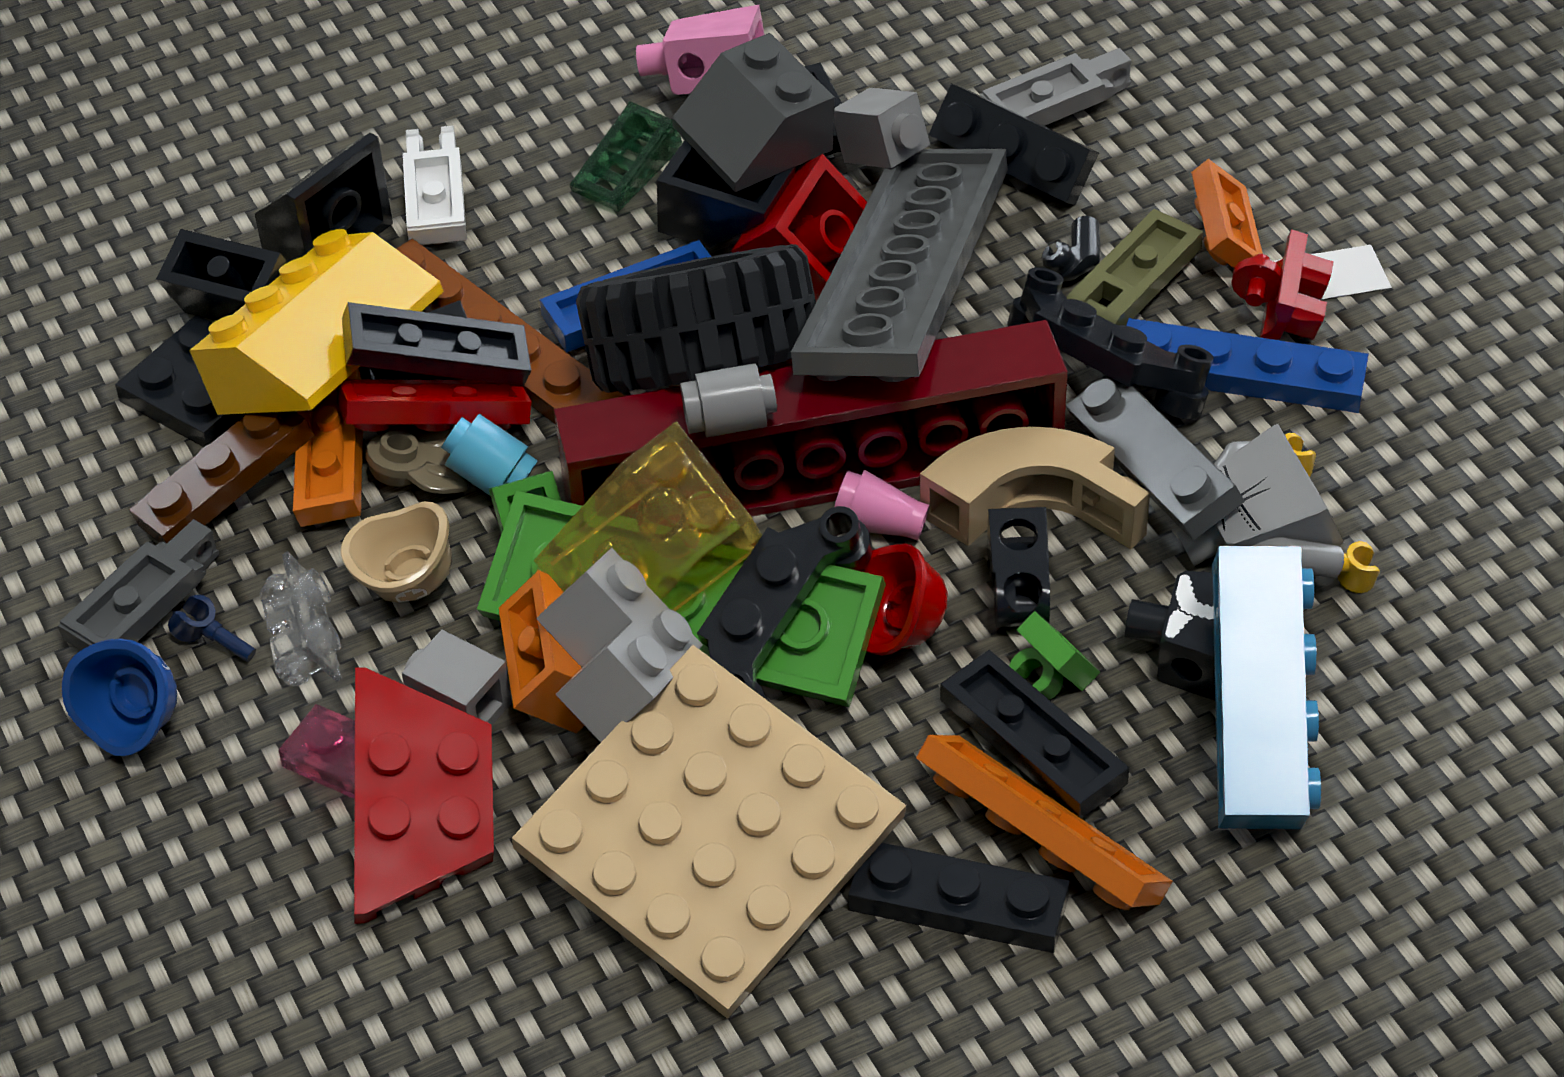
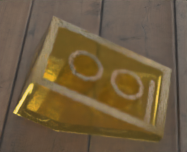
M675 422L625 459L534 559V562L542 572L549 574L564 592L609 549L613 548L623 560L632 563L640 570L645 578L646 585L669 609L677 611L746 559L762 534L751 515L680 425Z

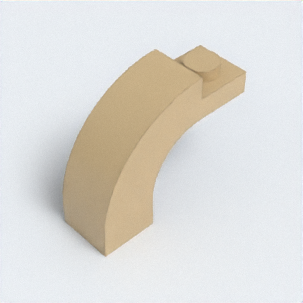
M1047 427L1008 428L973 437L945 452L920 473V502L930 505L926 520L967 546L972 544L987 530L988 509L1046 507V509L1059 510L1074 515L1129 549H1132L1147 535L1150 492L1140 487L1133 479L1113 471L1114 447L1084 434Z

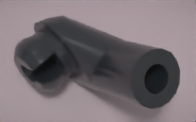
M1091 216L1076 218L1071 225V246L1064 242H1056L1057 252L1054 253L1048 245L1042 253V265L1046 269L1060 274L1065 283L1095 268L1101 259L1099 221Z

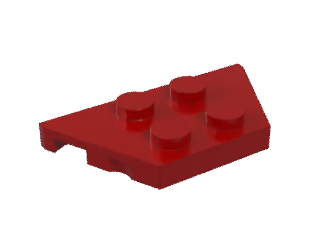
M355 667L354 924H362L377 918L378 911L408 896L413 895L414 899L439 888L442 882L450 876H464L493 862L492 724L368 668Z

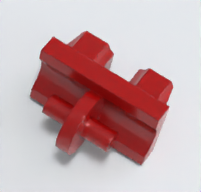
M1291 229L1287 237L1284 258L1277 262L1270 260L1265 254H1257L1254 257L1240 261L1234 267L1231 281L1234 292L1240 298L1245 299L1246 303L1250 306L1258 307L1262 303H1266L1260 338L1280 340L1285 331L1314 340L1324 320L1327 302L1319 299H1322L1328 287L1334 261L1305 253L1308 234Z

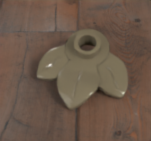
M390 424L387 433L373 437L367 445L366 460L370 465L372 475L386 485L400 487L413 483L420 489L431 493L447 494L467 491V480L445 466L450 454L441 448L456 424H451L448 430L436 432L419 429L414 424Z

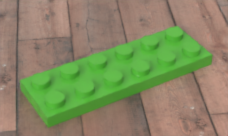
M516 490L477 610L483 617L500 621L499 607L538 570L549 574L564 592L609 549L613 548L623 560L632 563L640 570L645 578L646 585L669 609L676 611L684 617L692 630V634L699 640L697 632L755 546ZM835 565L826 566L757 671V683L761 686L850 707L886 586L883 577ZM703 644L700 650L710 657L709 647Z

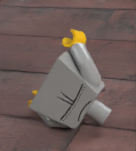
M1279 424L1270 427L1252 441L1229 443L1214 463L1236 485L1245 502L1194 541L1183 530L1176 533L1194 566L1215 556L1218 546H1301L1302 568H1312L1313 574L1316 576L1331 578L1338 576L1341 585L1352 592L1365 593L1370 591L1380 573L1378 567L1369 566L1374 551L1367 542H1354L1349 546L1347 552L1343 553L1342 548L1339 547V545L1344 543L1326 504L1310 479L1316 453L1312 450L1301 452L1304 443L1302 438L1296 433L1284 435Z

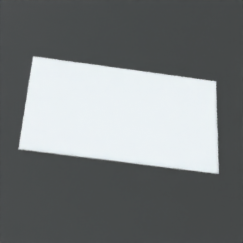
M1372 245L1311 254L1334 261L1332 275L1322 299L1392 288Z

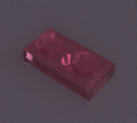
M315 704L278 750L281 765L290 771L355 799V721Z

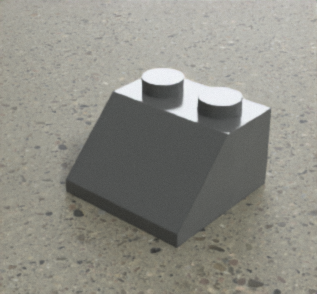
M768 33L722 52L672 117V124L678 133L732 190L737 192L814 159L821 154L832 151L835 97L771 33Z

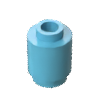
M478 414L472 423L461 417L441 447L450 454L445 466L488 495H490L488 488L528 477L538 462L537 459L526 453L527 445L481 414Z

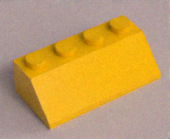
M345 229L332 230L318 236L313 241L314 248L303 257L284 264L279 269L280 276L273 282L250 292L244 298L246 304L233 315L223 317L212 323L208 328L210 334L189 351L217 415L312 410L360 367L346 364L341 318L347 303L352 302L422 312L444 292L440 281L373 232L347 234Z

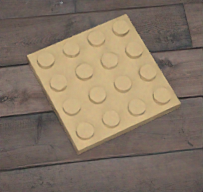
M692 645L671 667L670 672L673 679L628 722L621 721L519 829L512 837L514 850L728 1019L905 817L906 805L696 646Z

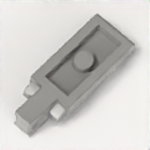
M1120 48L1091 60L1081 59L1074 53L985 89L980 96L1045 126L1101 103L1104 100L1106 101L1117 92L1130 86L1132 61Z

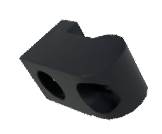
M1046 507L988 509L987 557L990 568L991 588L994 589L996 627H1020L1034 611L1049 623L1050 577ZM1012 526H1023L1034 532V537L1000 538V535L1004 530Z

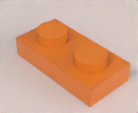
M1207 159L1191 172L1197 195L1194 203L1197 211L1202 216L1206 233L1203 241L1208 253L1217 263L1223 266L1229 264L1234 268L1240 261L1254 257L1257 254H1263L1246 186L1213 161Z

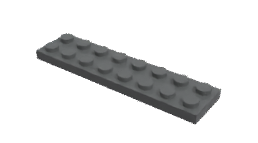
M923 149L895 167L884 169L791 351L793 375H814L817 379L823 381H837L848 376H876L879 380L885 382H900L910 377L920 376L1008 171L1006 149Z

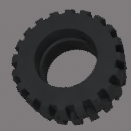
M796 244L728 253L616 276L582 286L576 299L591 378L602 392L605 391L607 393L679 385L683 382L695 381V374L754 363L759 368L785 362L788 359H792L791 351L816 304L808 258Z

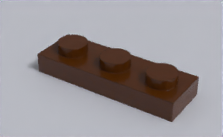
M295 411L246 413L242 419L211 444L203 447L190 461L165 481L156 485L149 494L132 506L129 511L139 527L158 542L168 543L193 519L203 525L209 523L315 435L307 420Z

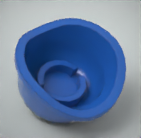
M108 639L83 648L69 661L62 679V697L68 715L89 738L112 755L128 756L147 747L160 729L171 719L177 704V685L171 669L161 657L154 654L146 646L133 640Z

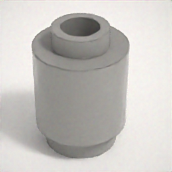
M756 363L695 374V381L680 383L682 404L689 434L704 432L705 437L708 438L767 427L766 414L777 412V401L771 374L759 376Z

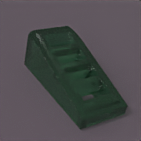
M630 101L570 183L571 191L619 212L673 157L681 146V136L673 127L672 119ZM641 139L648 143L644 147L635 142ZM628 152L637 156V158L633 161L622 155ZM615 165L627 172L622 176L609 170V168ZM601 178L617 186L613 191H610L595 184V182Z

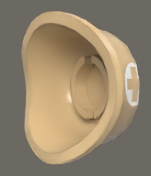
M424 501L400 510L365 518L357 523L345 536L341 545L342 560L354 579L374 591L385 601L400 603L425 597L438 588L450 572L452 553L448 541V517L443 508L438 504Z

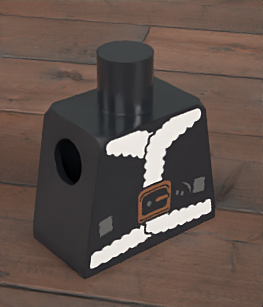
M1184 571L1177 575L1169 606L1135 599L1131 600L1125 626V638L1160 644L1157 677L1162 683L1215 701L1212 572Z

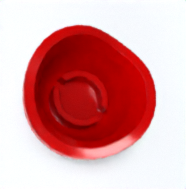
M910 544L889 545L873 550L870 561L860 571L882 576L886 586L867 652L875 655H888L900 649H910L919 646L934 634L943 620L948 598L945 582L941 575L924 560L921 552Z

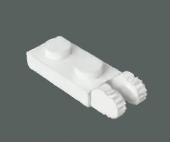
M454 126L441 127L439 135L440 149L424 151L423 138L419 135V129L406 130L407 153H403L407 233L408 240L413 238L421 245L467 240L462 165L459 147L456 148Z

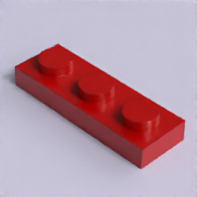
M344 380L337 389V404L345 423L353 424L357 429L364 431H384L390 428V424H414L417 428L426 431H445L451 427V424H457L461 417L472 423L478 414H481L503 430L510 429L511 424H530L532 401L523 386L475 380Z

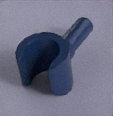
M204 595L191 596L183 605L184 611L193 616L196 621L190 619L181 611H175L168 621L169 631L180 641L195 642L204 635L246 662H249L256 653L254 647L214 620L216 612L214 604Z

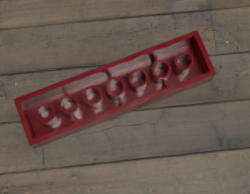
M1047 320L935 340L920 376L910 377L900 382H885L879 380L876 376H848L837 381H823L817 379L814 375H793V366L761 371L759 376L771 374L777 401V412L766 414L767 427L708 438L705 437L704 432L689 434L680 386L554 409L566 502L684 530L836 501L847 471L862 475L864 470L897 489L919 486L920 473L945 452L973 437L997 430L1017 427H1047L1064 430L1068 371Z

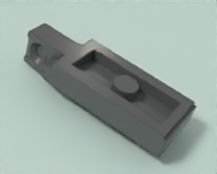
M193 519L168 543L162 541L157 545H153L147 541L60 620L58 627L63 640L79 650L108 639H127L138 642L184 599L206 575V568L219 555L213 531Z

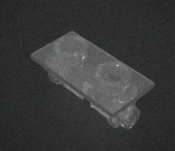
M287 551L282 554L286 573L269 576L260 591L267 630L274 635L269 640L275 673L289 686L305 684L309 680L310 675L320 669H323L337 682L342 679L336 652L341 649V642L327 614L325 604L331 601L329 589L322 576L315 569L306 570Z

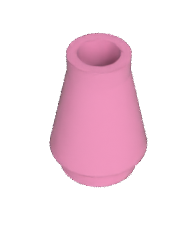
M864 470L862 475L847 471L834 506H844L853 510L858 520L867 527L869 533L903 536L917 541L920 538L930 508L929 504L917 501Z

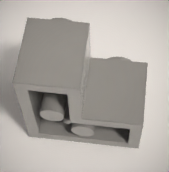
M613 548L609 549L536 618L582 667L556 695L600 742L621 721L628 722L673 679L670 672L671 667L692 645L698 649L703 646L692 634V630L684 617L676 611L669 609L646 585L645 578L640 570L632 563L623 560Z

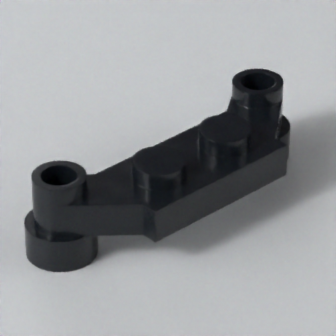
M1041 267L1029 269L1022 295L1013 301L1007 321L1008 327L1047 320L1060 351L1128 387L1137 384L1158 388L1155 404L1160 410L1171 416L1182 419H1196L1202 415L1209 394L1205 383L1214 359L1209 351L1194 345H1181L1178 347L1177 353L1166 351L1148 342L1147 336L1140 330L1130 326L1116 325L1097 315L1096 309L1090 304L1080 300L1067 299L1061 291L1063 277L1057 272Z
M844 506L830 508L821 518L782 532H777L767 527L697 632L700 642L709 647L710 658L766 699L761 686L756 681L757 671L826 566L835 565L860 571L868 564L872 556L873 547L867 527L858 520L853 510Z

